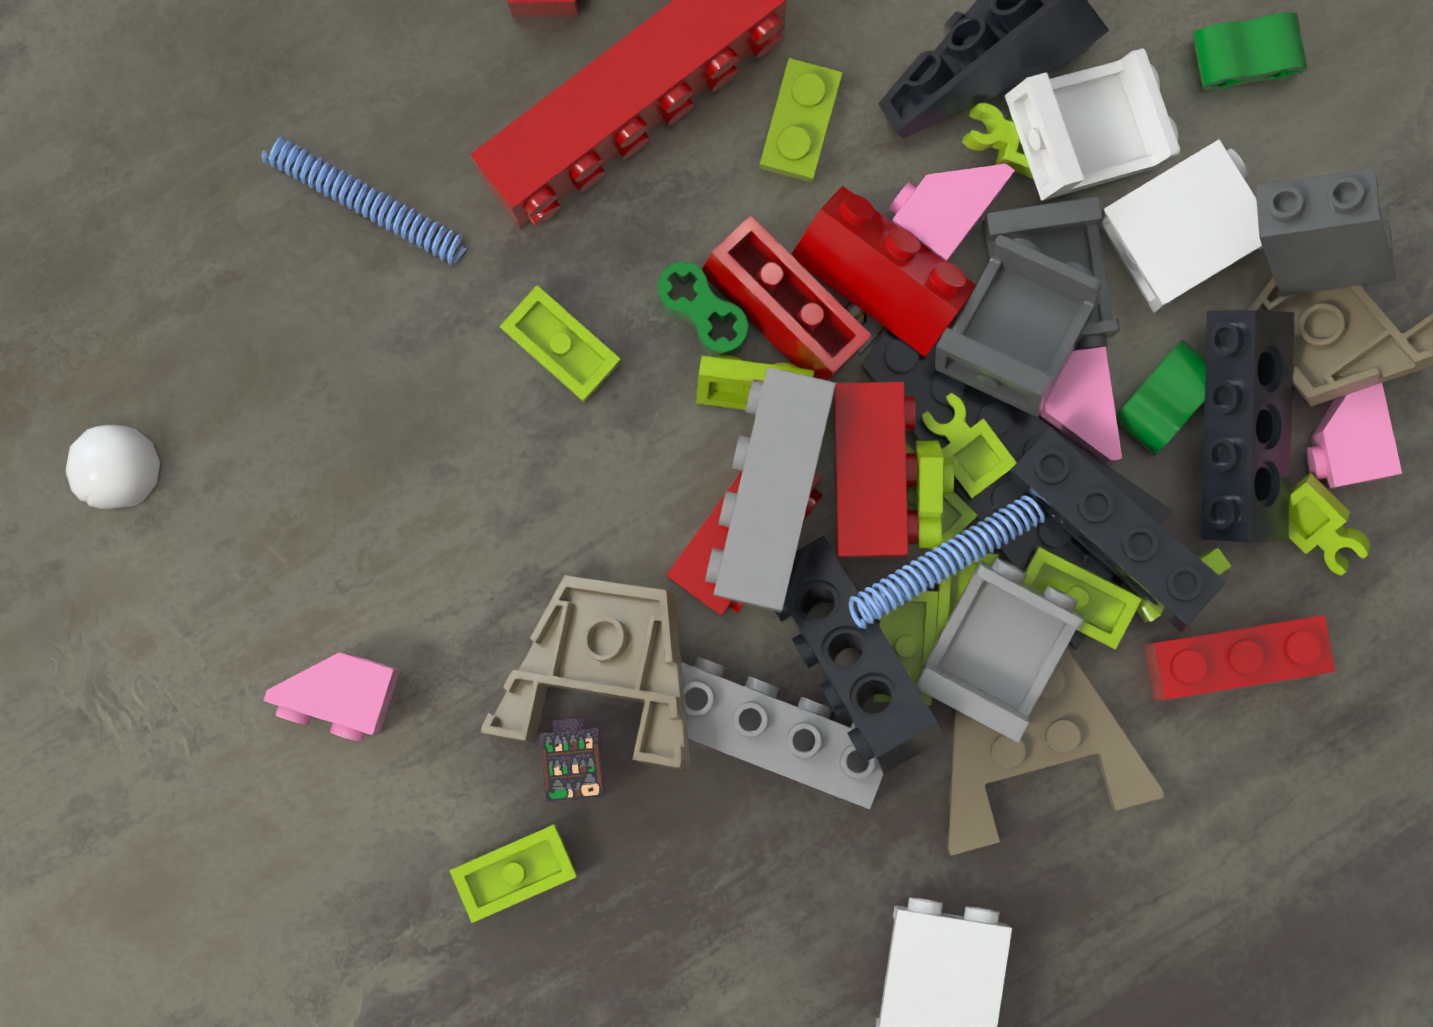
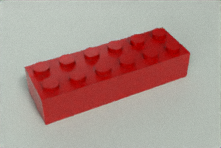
M672 0L472 152L470 156L481 178L521 229L530 222L535 227L543 224L560 210L561 205L558 201L575 188L579 193H582L595 185L606 173L602 167L619 154L624 159H627L642 149L650 140L647 133L664 120L668 125H672L683 118L694 107L695 104L692 102V99L707 87L713 92L717 91L730 82L738 74L739 70L736 65L752 53L756 58H760L771 51L783 39L780 32L785 29L787 0Z

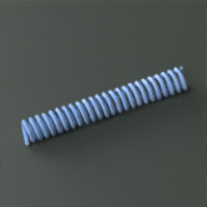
M284 136L276 140L268 158H266L267 152L262 151L264 163L270 162V166H277L280 172L285 170L287 176L293 175L295 180L301 179L302 184L308 183L310 188L316 187L318 193L324 191L325 197L331 196L333 201L339 200L341 206L347 204L349 210L355 209L356 214L362 213L364 218L370 217L372 223L378 221L380 227L385 225L387 231L393 230L395 235L401 234L403 240L409 238L411 244L416 242L418 248L424 247L426 252L432 251L434 257L440 255L441 261L447 259L449 265L455 264L467 249L466 246H462L453 258L454 252L462 240V235L458 234L445 254L446 248L455 234L452 229L449 230L441 247L437 250L440 241L446 233V225L441 226L435 240L430 245V241L439 227L438 221L433 222L426 238L422 241V237L431 223L430 217L425 218L418 234L414 237L415 231L423 220V212L417 214L411 229L406 233L407 227L416 214L415 208L410 209L403 225L398 229L408 210L407 204L402 205L395 221L391 224L392 218L400 207V200L394 201L387 217L383 220L393 198L390 195L384 200L385 193L382 191L379 192L374 200L377 194L376 187L371 188L363 206L359 208L360 203L370 188L369 183H365L361 187V178L353 183V174L349 175L345 180L346 170L340 171L339 174L338 166H334L330 170V161L324 165L322 157L315 161V153H311L307 157V148L301 152L299 144L292 148V141L289 140L285 143ZM280 152L279 157H278V160H277L276 162H274L275 157H276V156L278 155V153ZM286 157H287V160H286L285 165L282 166V162H283V161L286 159ZM295 161L293 169L290 170V166ZM303 165L301 172L297 175L298 170ZM311 168L309 176L305 179L306 174ZM318 174L317 180L313 183V179ZM327 176L325 184L321 187L322 181ZM336 178V180H335V182H334V184H333L332 189L328 192L329 186L332 184V182H333L334 179ZM343 183L340 193L336 196L337 190ZM351 187L348 197L344 200L345 194ZM360 189L356 201L352 204V199L355 197L358 190ZM374 200V203H373V205H372V208L370 209L369 212H367L368 207L370 206V204H371L372 201ZM383 202L379 213L377 214V216H375V213H376L377 209L380 207L381 203Z
M1024 495L1020 500H1015L1013 505L1008 504L1006 509L1001 508L998 513H993L991 518L986 517L984 522H977V525L971 526L969 531L964 530L962 535H955V538L949 539L947 544L942 543L939 548H933L932 552H926L925 557L920 556L917 561H911L910 566L904 565L902 570L898 569L895 571V575L889 574L887 579L882 578L880 583H874L872 588L867 587L865 592H858L857 597L852 596L849 600V610L854 621L860 628L865 629L867 623H874V618L880 620L882 614L889 615V609L896 611L897 605L904 606V600L911 602L912 596L919 597V591L926 593L927 587L933 589L934 582L941 584L942 578L948 580L949 574L956 575L957 570L963 571L964 565L970 567L972 561L978 562L979 556L985 558L986 552L992 554L994 548H1001V543L1007 545L1008 539L1015 540L1016 535L1022 536L1023 530L1029 532L1030 526L1035 528L1038 522L1044 523L1045 514L1041 506L1033 498ZM1033 506L1036 508L1037 512L1039 513V516L1035 512ZM854 601L857 602L859 612L863 617L861 620L855 611Z

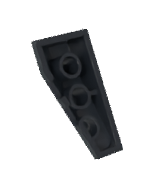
M976 0L965 14L956 11L945 23V26L950 31L934 51L920 53L878 104L899 135L905 138L975 107L979 103H984L1015 88L1027 77L1046 72L1048 74L1064 67L1079 54L1086 52L1109 29L1088 0Z

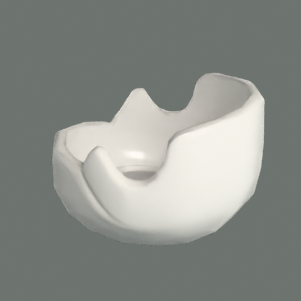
M100 425L87 429L70 446L65 472L71 491L80 501L87 502L88 506L95 508L113 509L136 506L146 499L157 485L160 461L153 442L138 430L128 426Z

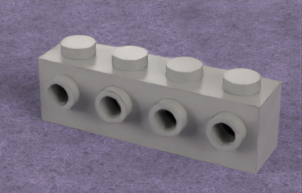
M767 367L764 381L752 380L745 413L756 415L751 437L739 435L732 469L743 471L738 493L726 491L718 524L729 527L724 550L712 549L705 578L706 582L716 584L714 597L777 612L782 611L834 393L835 382Z
M696 655L692 666L681 662L688 739L867 809L871 808L883 777V772L874 758L864 763L847 734V732L856 728L853 722L851 727H847L829 720L833 711L832 708L801 697L798 707L776 699L780 688L748 676L745 686L726 680L723 677L727 667Z

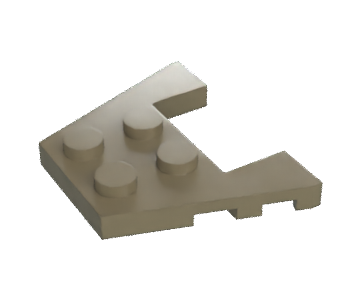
M1272 277L1248 308V310L1295 312L1293 386L1311 407L1433 366V313L1407 332L1401 333L1361 285L1280 296L1274 277Z
M564 575L530 637L534 643L519 670H512L503 686L507 692L494 714L488 713L482 724L481 733L491 737L535 744L548 687L645 702L632 760L644 764L689 771L690 754L675 595L662 589Z
M1067 647L1028 716L1029 724L1018 743L954 709L952 773L949 793V831L947 833V849L951 856L1000 842L985 789L987 783L1097 754L1111 808L1114 811L1165 798L1161 786Z

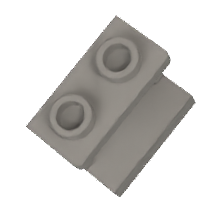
M996 558L993 565L980 560L920 670L915 686L925 694L1018 743L1029 724L1028 716L1075 630H1080L1085 619L1082 613L1075 610L1079 601L1069 594L1051 585L1047 586L1044 593L1023 582L1027 573L1000 558Z

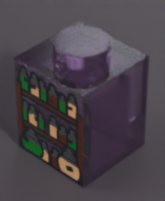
M586 717L552 720L553 732L540 733L546 802L604 797L606 789L600 727L587 728Z

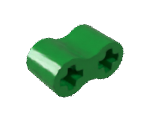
M1294 12L1277 13L1248 21L1214 24L1193 33L1203 90H1221L1252 82L1280 80L1296 76L1307 70L1298 15Z
M681 261L666 267L659 276L657 284L660 304L664 311L673 318L684 320L692 325L698 334L700 345L712 357L722 355L735 356L740 353L746 344L748 336L747 318L741 308L716 297L708 287L705 274L695 264ZM677 280L680 284L685 285L693 281V295L695 299L689 301L685 297H680L676 301L672 300L674 296L672 283ZM714 320L721 324H725L729 320L735 322L733 325V336L735 339L729 341L727 338L721 337L716 342L712 340L713 326L711 322Z
M1181 339L1116 412L1117 424L1155 456L1205 401L1206 359Z

